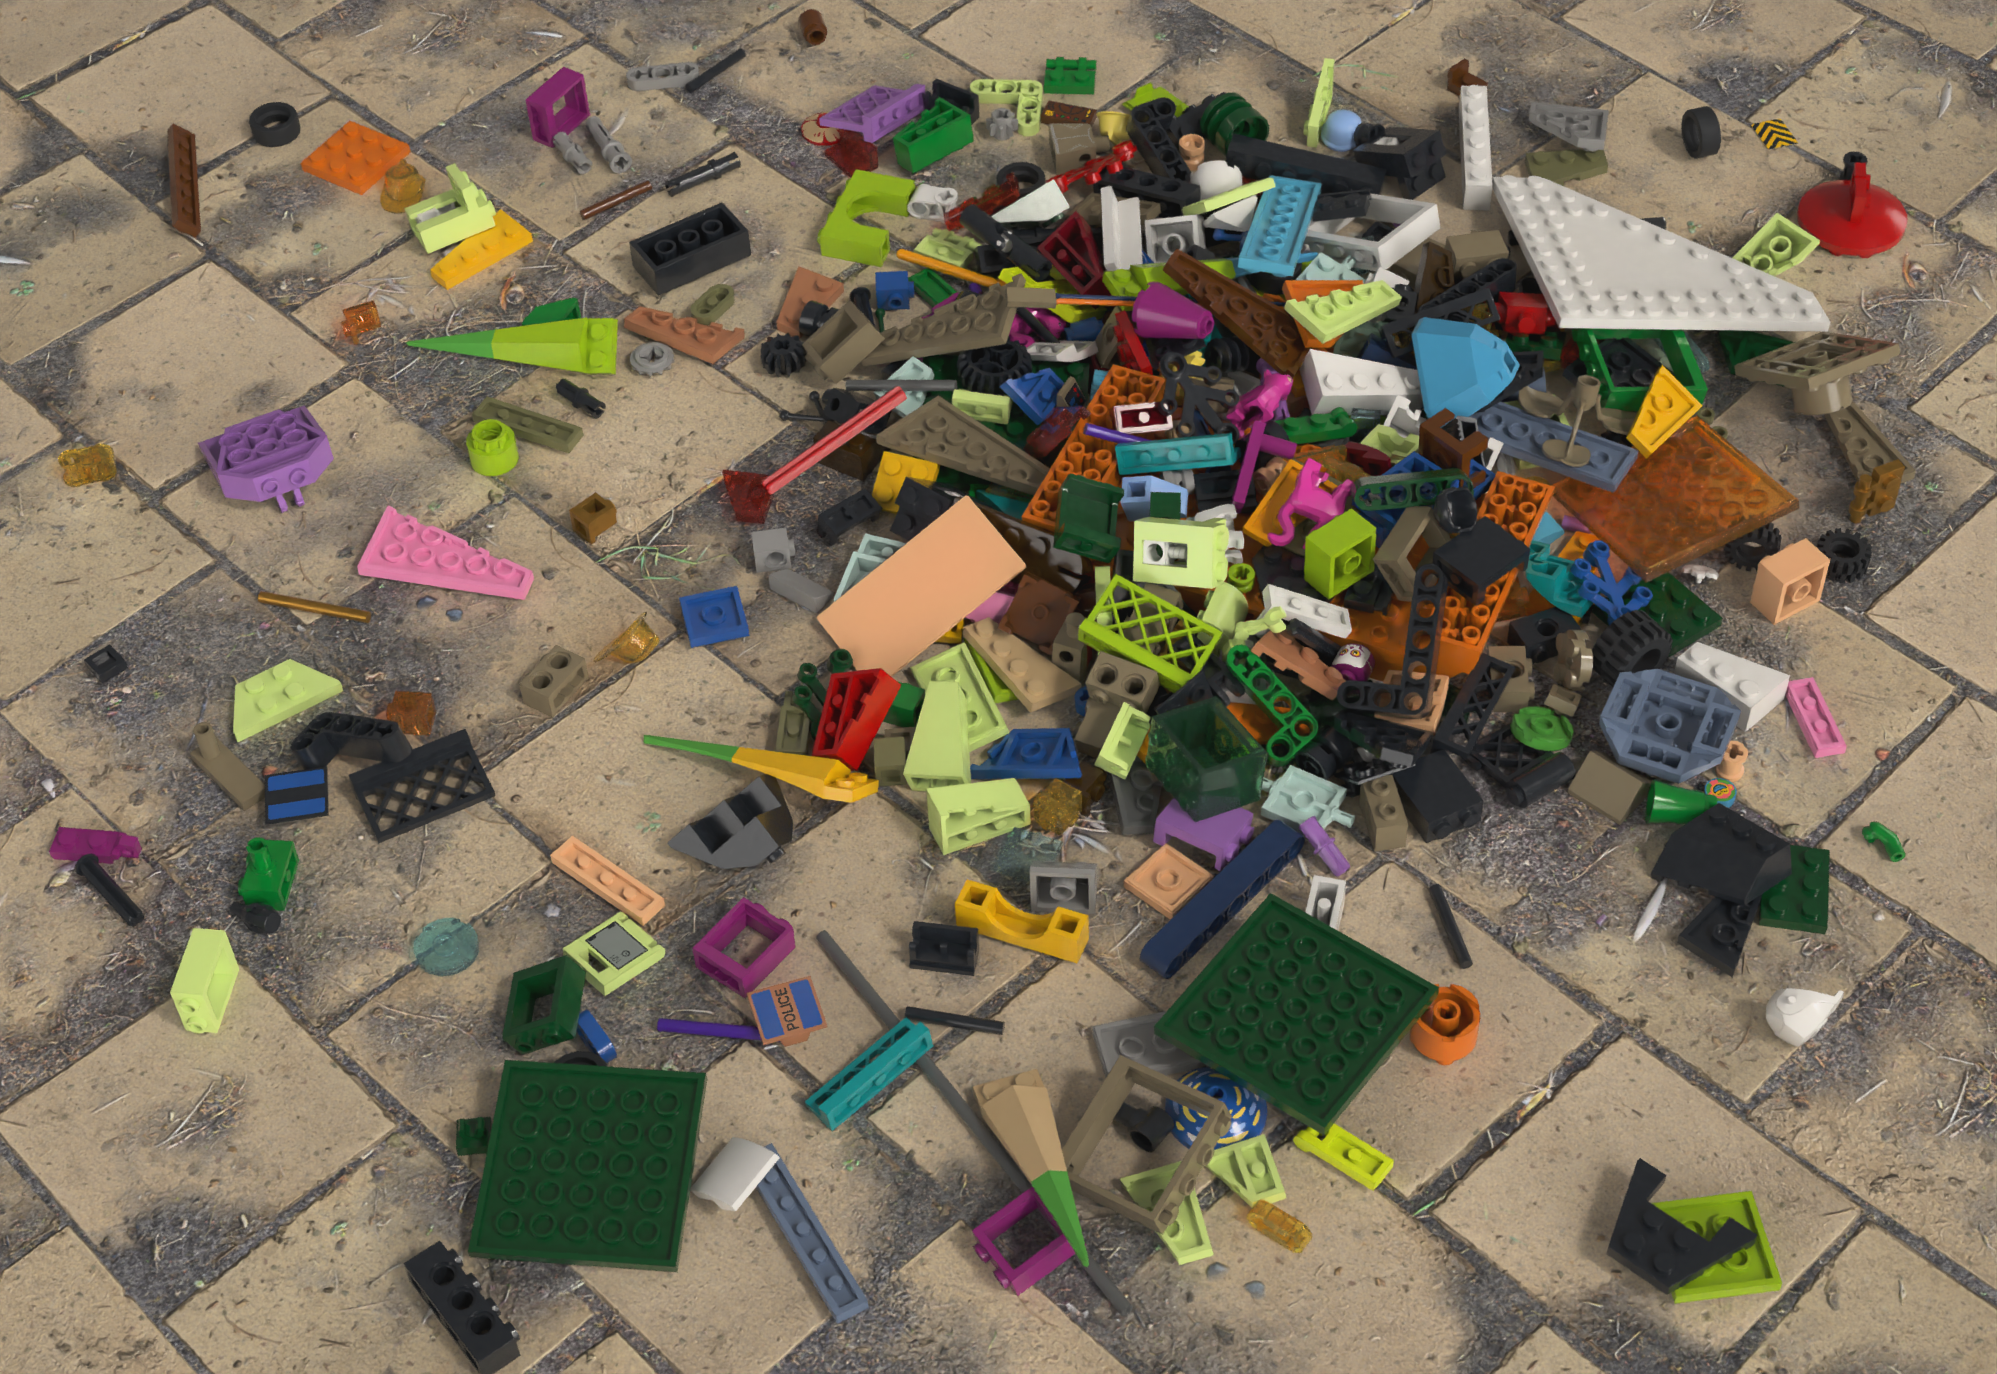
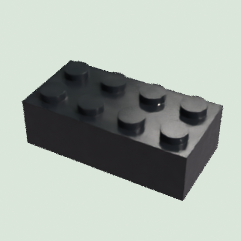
M723 202L629 242L633 267L658 296L751 255L748 230Z

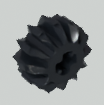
M789 332L782 336L777 333L775 338L767 337V342L762 343L760 349V360L763 368H766L768 374L776 373L778 378L782 374L790 377L792 372L800 373V368L804 367L806 362L805 356L807 353L802 346L804 342H801L799 336L791 337Z

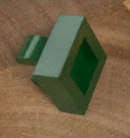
M491 1117L461 1118L457 1120L456 1151L458 1156L487 1153L493 1124Z

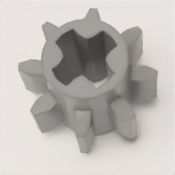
M998 108L991 112V118H986V128L990 131V136H994L995 139L1007 140L1013 137V131L1018 130V119H1015L1014 112L1011 113L1006 108Z

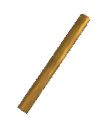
M260 591L258 594V602L365 623H369L371 619L370 611Z

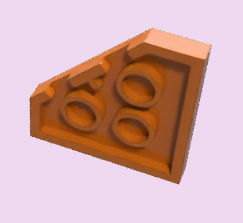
M1285 280L1282 290L1286 300L1296 299L1297 302L1305 301L1306 297L1310 295L1328 296L1333 290L1351 291L1353 286L1364 283L1362 280ZM1294 318L1305 348L1332 347L1343 335L1341 334L1322 344Z

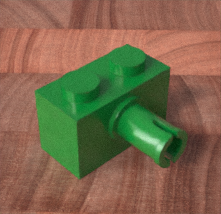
M261 837L253 838L247 843L248 846H246L248 851L246 858L247 869L244 877H241L239 880V895L243 896L245 904L262 902L272 906L277 911H285L299 864L293 841L265 840Z

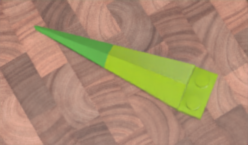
M578 318L408 341L406 344L413 347L585 374L616 375L618 320L614 318Z

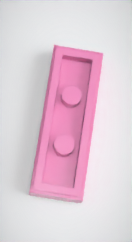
M1814 678L1789 681L1785 696L1814 757L1819 758L1845 753L1847 746Z

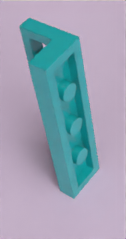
M1232 433L1119 443L1115 446L1119 475L1233 465L1241 457L1240 447L1234 448Z
M905 1017L805 1101L806 1106L831 1131L835 1130L934 1046L930 1030L921 1021L914 1025ZM906 1030L908 1031L906 1034H904L900 1039L896 1041V1039L900 1035H902ZM876 1055H879L875 1060H873V1061L871 1062V1060H872ZM851 1076H854L851 1080H849V1081L846 1083V1081H847ZM826 1097H829V1098H828L827 1100H825L821 1105H818V1104H819L821 1101H823Z

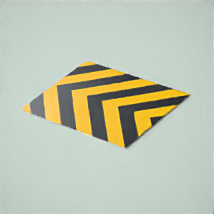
M1781 119L1751 125L1768 150L1798 144Z

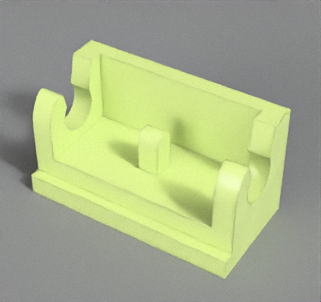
M1123 702L1094 765L1125 780L1151 724L1149 721L1151 717Z

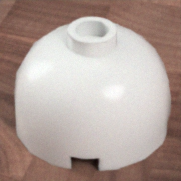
M1222 160L1202 163L1197 166L1198 171L1194 174L1192 171L1190 174V183L1200 185L1201 200L1242 186V173L1235 165L1234 168L1227 166V162Z

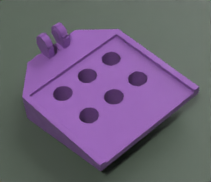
M305 405L287 412L278 409L225 428L224 434L198 443L225 498L261 502L275 497L281 513L288 511V505L282 494L292 491L295 504L298 507L305 505L299 488L314 483L334 459L327 435Z

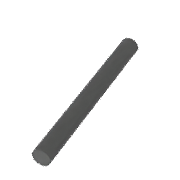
M846 380V390L890 391L895 386H899L903 391H954V389L957 390V381Z

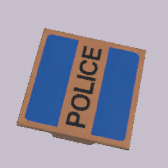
M811 976L747 993L763 1045L780 1041L785 1047L808 1041L811 1032L828 1027Z

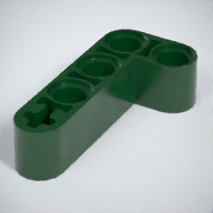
M1457 468L1362 477L1353 482L1350 490L1354 502L1364 511L1433 505L1439 492L1450 488L1451 483L1456 479H1463L1464 484L1462 487H1467L1474 496L1472 481L1464 471ZM1424 483H1434L1432 491L1427 494L1420 493V487ZM1396 485L1403 486V492L1399 496H1389L1392 487ZM1365 489H1369L1371 491V493L1367 495V499H1363L1361 497V495H1364Z

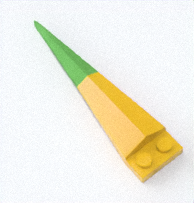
M644 735L645 744L690 751L733 762L776 777L823 799L852 803L878 792L879 780L868 779V774L851 773V770L837 759Z

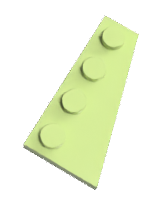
M1383 280L1353 286L1351 291L1333 290L1328 296L1310 295L1306 297L1305 301L1287 300L1284 310L1323 344L1398 306L1402 297Z

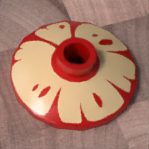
M829 112L813 114L806 118L801 126L803 138L809 143L818 146L838 144L851 134V130L821 126L819 118Z

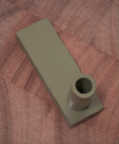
M198 723L194 727L193 732L199 747L190 752L192 761L243 811L264 799L265 784L215 736L210 723Z

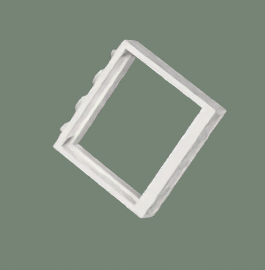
M1371 194L1372 199L1369 201L1370 205L1366 216L1358 218L1401 224L1380 241L1375 242L1334 235L1357 217L1313 222L1312 219L1301 253L1318 252L1319 254L1322 252L1340 264L1347 256H1352L1351 259L1354 257L1356 260L1354 268L1377 271L1379 267L1387 269L1441 228L1437 204Z

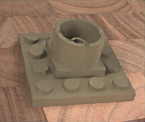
M1820 332L1736 364L1734 367L1736 376L1748 378V381H1765L1767 385L1781 384L1785 388H1791L1794 411L1796 413L1822 415L1839 411L1840 408H1846L1852 404L1849 375L1863 373L1867 371V367L1888 363L1890 358L1900 355L1899 343Z

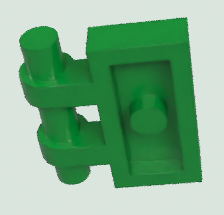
M1064 57L1046 59V69L1054 70H1045L1044 94L1094 95L1096 71L1087 70H1096L1097 60H1087V57H1079V60L1064 59Z

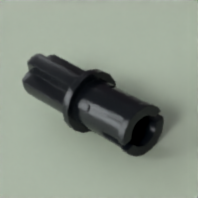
M562 378L556 384L557 393L571 401L573 407L583 409L594 418H599L604 413V410L598 407L605 409L606 404L590 395L586 388H579L565 378Z

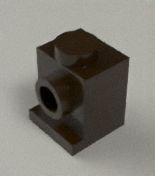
M1083 760L1080 763L1081 778H1066L1061 784L1063 805L1088 818L1091 814V805L1093 802H1098L1105 792L1104 781L1107 779V774L1103 769Z

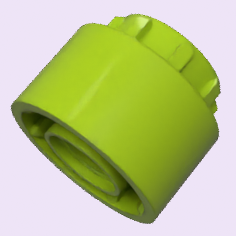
M494 419L483 420L473 427L466 438L471 466L474 471L481 475H503L511 471L518 463L519 454L514 432L503 422Z

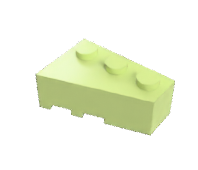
M1015 778L926 789L929 829L943 855L1031 824L1030 804Z

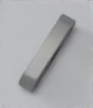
M693 62L632 68L626 73L628 88L632 91H646L684 87L699 76V68ZM663 75L668 76V77H664V78H658L659 76H663Z

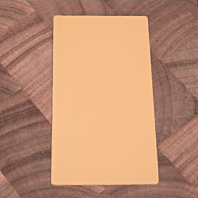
M966 495L817 616V620L838 647L847 650L851 654L853 659L852 665L857 671L882 668L892 677L1026 568V564L970 497Z

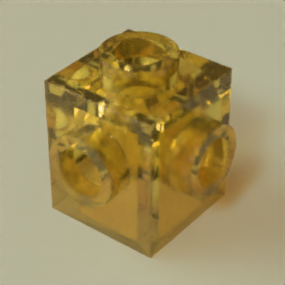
M1055 778L1044 791H1040L1033 801L1035 822L1041 828L1061 836L1068 827L1075 825L1082 812V791Z

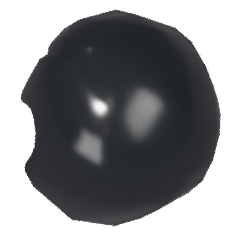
M1467 487L1446 488L1436 496L1433 514L1438 526L1447 533H1462L1471 531L1477 521V505L1474 496Z

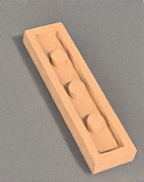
M573 835L550 855L554 865L642 926L665 907L663 897Z

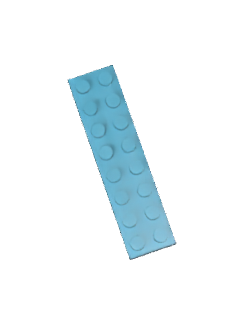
M1269 175V177L1273 178L1276 187L1263 191L1242 247L1237 268H1243L1250 273L1268 272L1276 277L1293 276L1322 183Z

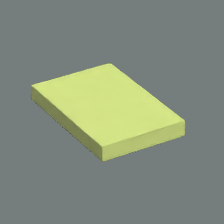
M1269 177L1185 206L1182 211L1184 216L1206 213L1276 186L1273 178Z

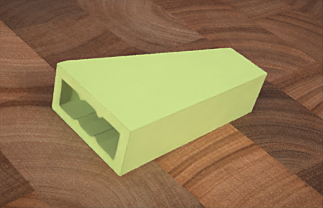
M951 680L929 681L903 772L912 791H926L927 788L971 783L967 703L958 682Z

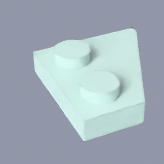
M912 356L887 380H933L934 373L930 367ZM874 391V395L878 399L888 391ZM904 391L907 399L892 409V411L904 418L923 405L928 391Z

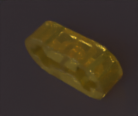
M1265 1200L1257 1201L1247 1214L1249 1223L1257 1231L1294 1253H1301L1313 1238L1310 1229L1305 1224Z

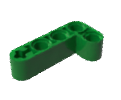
M1236 645L1229 650L1225 665L1244 686L1246 694L1279 728V731L1268 740L1265 758L1272 766L1283 767L1290 763L1302 748L1314 740L1318 731V723L1256 654L1251 652V648L1245 645ZM1235 657L1239 660L1244 657L1246 659L1245 667L1242 664L1234 665ZM1248 670L1250 672V675L1248 676V678H1245ZM1258 678L1265 679L1269 684V688L1264 691L1257 690L1253 686V681ZM1284 701L1289 705L1290 711L1285 714L1278 713L1274 709V703ZM1298 724H1306L1310 728L1311 734L1306 737L1299 736L1295 732L1294 727ZM1275 744H1282L1287 748L1288 754L1284 757H1278L1273 754L1271 747Z

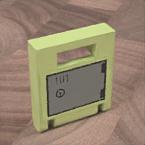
M619 912L564 947L563 956L567 955L586 972L585 979L606 996L661 960L665 955V948L660 944L657 945V941L632 919H628L624 912ZM589 953L603 964L606 969L598 973L589 965Z

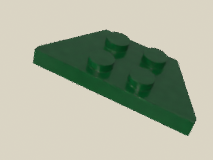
M1718 330L1717 334L1730 374L1736 375L1734 365L1794 343L1793 341L1752 331Z

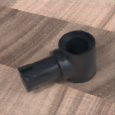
M1123 1102L1114 1117V1120L1127 1127L1133 1142L1146 1152H1153L1175 1125L1171 1116L1157 1106H1152L1147 1111L1143 1108L1136 1109Z

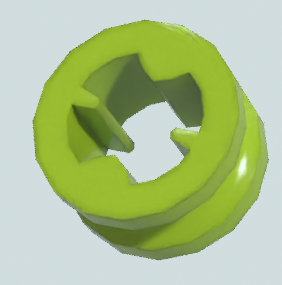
M1234 564L1228 570L1227 583L1236 587L1241 593H1247L1254 587L1255 571L1248 564Z

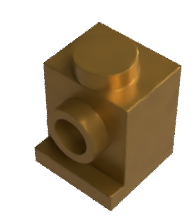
M596 492L569 510L573 531L591 545L596 542L595 537L617 523L615 505L609 499L605 500Z

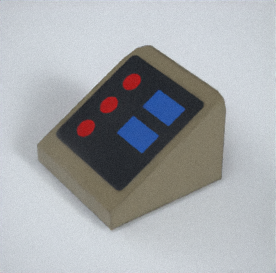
M1070 376L1057 393L1056 412L1058 415L1076 420L1086 406L1087 401L1075 378Z

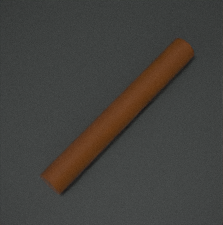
M648 180L580 210V216L583 220L589 219L652 190V185Z

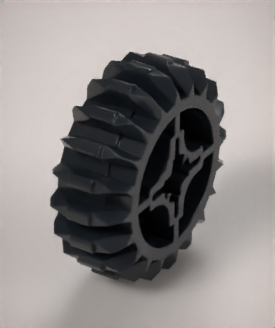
M1009 336L1006 344L961 351L957 360V376L959 381H961L963 388H968L970 392L1004 396L1007 394L1000 388L1002 383L1008 379L1014 380L1025 374L1032 373V358L1026 346H1021L1019 340L1011 342Z

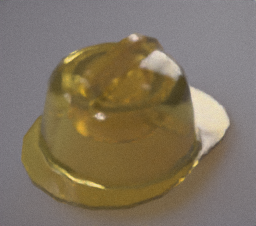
M401 159L399 164L388 168L385 172V184L380 201L383 209L390 213L399 214L405 213L404 208L419 203L425 187V178L419 174L413 165L407 164L405 159Z
M644 611L628 629L605 646L595 656L593 661L596 663L608 655H612L626 663H637L644 660L659 643V637L644 620L647 612Z

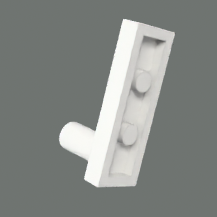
M1268 584L1262 591L1265 609L1256 620L1264 618L1271 608L1281 606L1286 613V617L1282 618L1284 620L1290 621L1296 618L1313 629L1345 639L1352 632L1349 612L1346 608ZM1265 629L1255 635L1262 638L1270 630Z

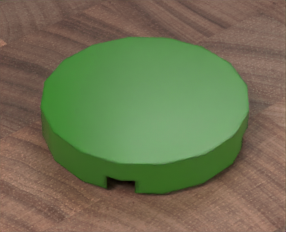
M1538 706L1520 709L1518 714L1515 713L1510 724L1511 732L1517 740L1529 747L1544 751H1559L1568 747L1574 733L1573 725L1565 716L1561 715L1560 719L1554 716L1555 711Z

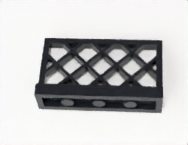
M466 729L412 749L410 755L400 762H380L349 774L352 791L362 807L378 844L495 797V791L471 745ZM469 756L472 762L468 771L453 767L456 760ZM434 769L443 771L439 783L424 779L426 773ZM449 774L464 778L459 789L444 785ZM470 780L482 783L485 790L475 794L465 791ZM404 781L415 783L409 795L395 791L397 785ZM420 786L435 789L430 801L415 797ZM376 792L385 795L380 807L367 803L365 797ZM441 792L455 796L453 802L446 806L436 803ZM391 797L406 801L400 813L386 809ZM412 803L426 807L424 814L415 818L406 815ZM382 815L397 819L394 827L380 831L378 823Z

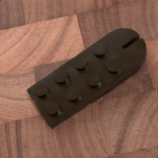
M960 496V497L954 498V503H953V505H954L955 503H957V502H958L960 499H962L963 497ZM974 502L1026 564V568L1010 581L1020 584L1024 574L1029 571L1074 594L1091 578L1088 575L1076 577L1071 574L1070 571L1080 575L1092 572L1091 561L1088 557L1053 548L1054 532Z

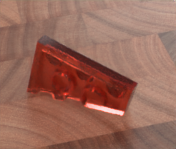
M1014 172L1006 175L1008 181L1002 185L992 184L985 188L986 191L982 193V197L979 199L971 197L944 214V222L948 230L965 228L960 224V216L969 205L974 204L990 215L993 213V209L1001 205L1004 207L1009 206L1017 201V197L1020 196L1018 179Z

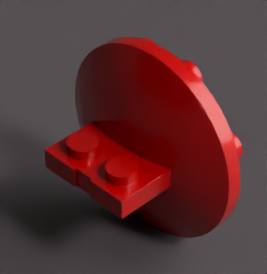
M1855 162L1851 180L1824 182L1808 190L1801 198L1797 211V221L1800 228L1820 240L1819 246L1829 250L1835 256L1844 254L1861 258H1870L1873 254L1887 251L1898 244L1905 234L1908 218L1904 206L1893 194L1879 186L1870 184L1871 175L1866 174V163Z

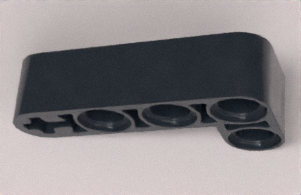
M1161 97L1134 107L1131 111L1126 131L1151 172L1155 175L1190 183L1191 171L1165 132L1171 126L1176 111L1175 103L1169 98Z
M325 712L316 716L293 740L290 746L303 769L327 766L337 754L396 763L404 760L412 752V746L397 722L334 712Z

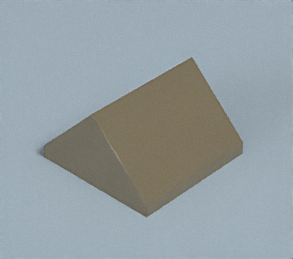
M1589 751L1567 793L1621 825L1647 798L1651 780L1629 767L1618 764L1616 759L1604 752Z

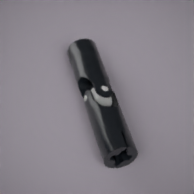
M972 204L965 208L960 216V224L986 244L994 246L1000 254L1035 281L1040 282L1049 275L1052 269V262L1012 232H1009L1001 223L978 206Z

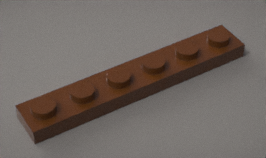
M172 123L167 130L172 227L181 233H186L196 238L201 232L195 134Z

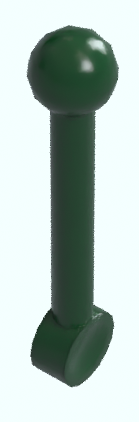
M878 308L875 311V316L878 318L879 332L885 331L883 319L885 317V310Z

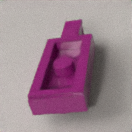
M59 827L49 852L54 859L78 861L86 854H95L99 859L98 863L113 864L114 860H118L120 857L139 858L142 847L138 837L129 836L118 831Z

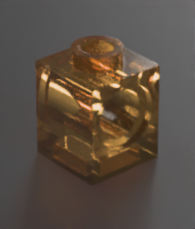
M396 691L392 703L387 705V720L397 722L404 734L430 736L437 713L432 693Z

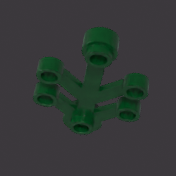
M837 649L830 654L826 664L827 669L831 674L849 672L853 659L847 650ZM803 663L799 668L797 677L807 686L801 685L796 687L792 700L802 708L812 721L810 731L815 741L821 713L810 700L813 693L821 705L824 706L827 691L816 678V666L811 663Z

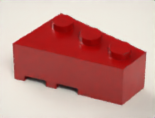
M882 668L831 674L811 756L837 759L851 771H857L901 684Z

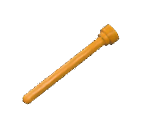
M899 249L896 252L897 258L988 288L996 283H999L1000 286L1007 284L1001 279L989 277L905 249Z

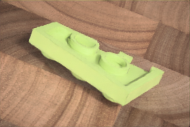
M1324 58L1318 87L1314 94V103L1310 105L1309 120H1305L1303 135L1307 136L1308 147L1317 148L1321 137V128L1326 121L1331 106L1335 59Z
M1182 1161L1120 1178L1121 1185L1136 1205L1152 1212ZM1194 1188L1192 1193L1183 1199L1174 1223L1167 1226L1163 1235L1156 1232L1179 1265L1214 1256Z

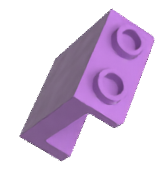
M1186 783L1156 818L1153 842L1164 846L1174 836L1215 855V869L1222 871L1228 862L1237 857L1239 848L1243 844L1247 845L1250 842L1254 833V827H1251L1253 813Z

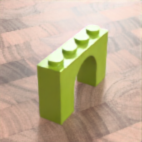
M856 169L851 179L846 181L845 190L842 195L838 196L833 212H829L824 228L819 230L817 242L821 245V255L882 267L890 252L889 230L860 225L852 220L868 212H883L908 217L910 213L908 212L907 205L915 191V180Z

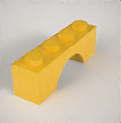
M968 879L955 902L956 926L978 928V932L981 935L1077 964L1089 940V915L1059 906L1052 913L1045 915L1027 913L1008 903L997 888Z

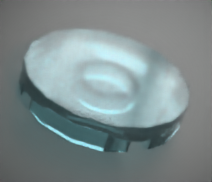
M442 918L427 924L422 929L423 932L419 937L417 936L414 940V955L420 968L428 974L440 977L455 975L466 970L474 963L479 953V939L473 926L469 923H462L457 918Z

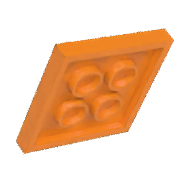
M349 121L301 162L302 170L363 195L410 153L409 144Z

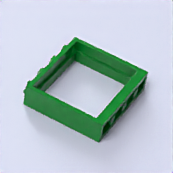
M1572 329V338L1578 345L1580 359L1584 361L1587 376L1595 377L1601 382L1598 392L1601 395V408H1612L1629 412L1639 411L1649 387H1614L1596 339L1607 338L1660 339L1676 379L1701 405L1703 404L1708 388L1683 330Z

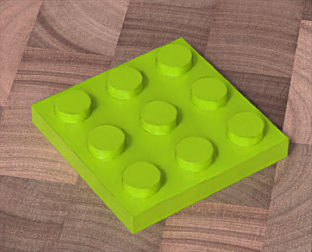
M1752 1191L1652 1203L1707 1241H1711L1730 1217L1757 1234L1756 1242L1752 1247L1747 1250L1745 1248L1739 1250L1732 1255L1731 1259L1722 1264L1717 1263L1706 1269L1700 1277L1673 1291L1671 1294L1674 1304L1779 1291L1781 1289L1782 1281Z

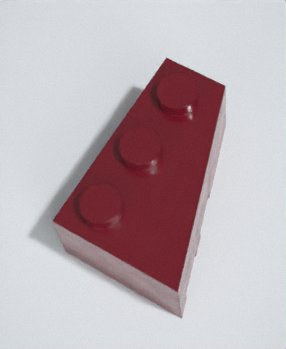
M1076 210L1037 249L1052 262V265L1081 295L1110 296L1111 293L1103 283V275L1107 271L1091 227ZM1100 305L1091 306L1096 310Z

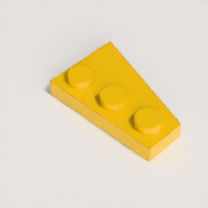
M1662 365L1656 371L1626 438L1647 459L1692 417L1702 405Z

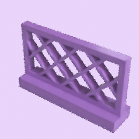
M915 84L907 90L874 85L820 117V125L863 132L864 141L873 143L923 112L925 109V85Z

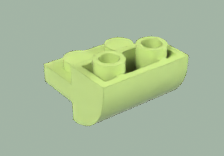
M1226 582L1216 587L1215 591H1208L1203 605L1207 609L1206 611L1200 610L1197 619L1223 632L1220 641L1213 650V653L1218 658L1224 644L1229 639H1233L1236 624L1245 621L1249 608L1244 595L1236 587ZM1199 632L1197 638L1205 645H1208L1213 638L1204 632Z

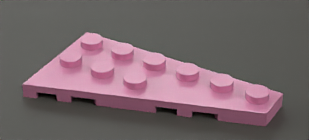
M389 505L357 566L359 575L525 600L534 580L531 570L505 558L499 560L490 556L489 551L481 547L477 550L469 546L467 541L435 526L427 527L417 522V518L398 514L396 509Z

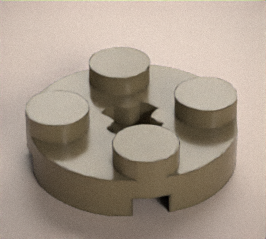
M1567 630L1565 633H1559L1556 637L1558 663L1554 665L1555 681H1561L1563 687L1570 691H1583L1585 689L1582 686L1583 682H1589L1592 675L1593 653L1592 648H1586L1584 640L1590 639L1584 630Z

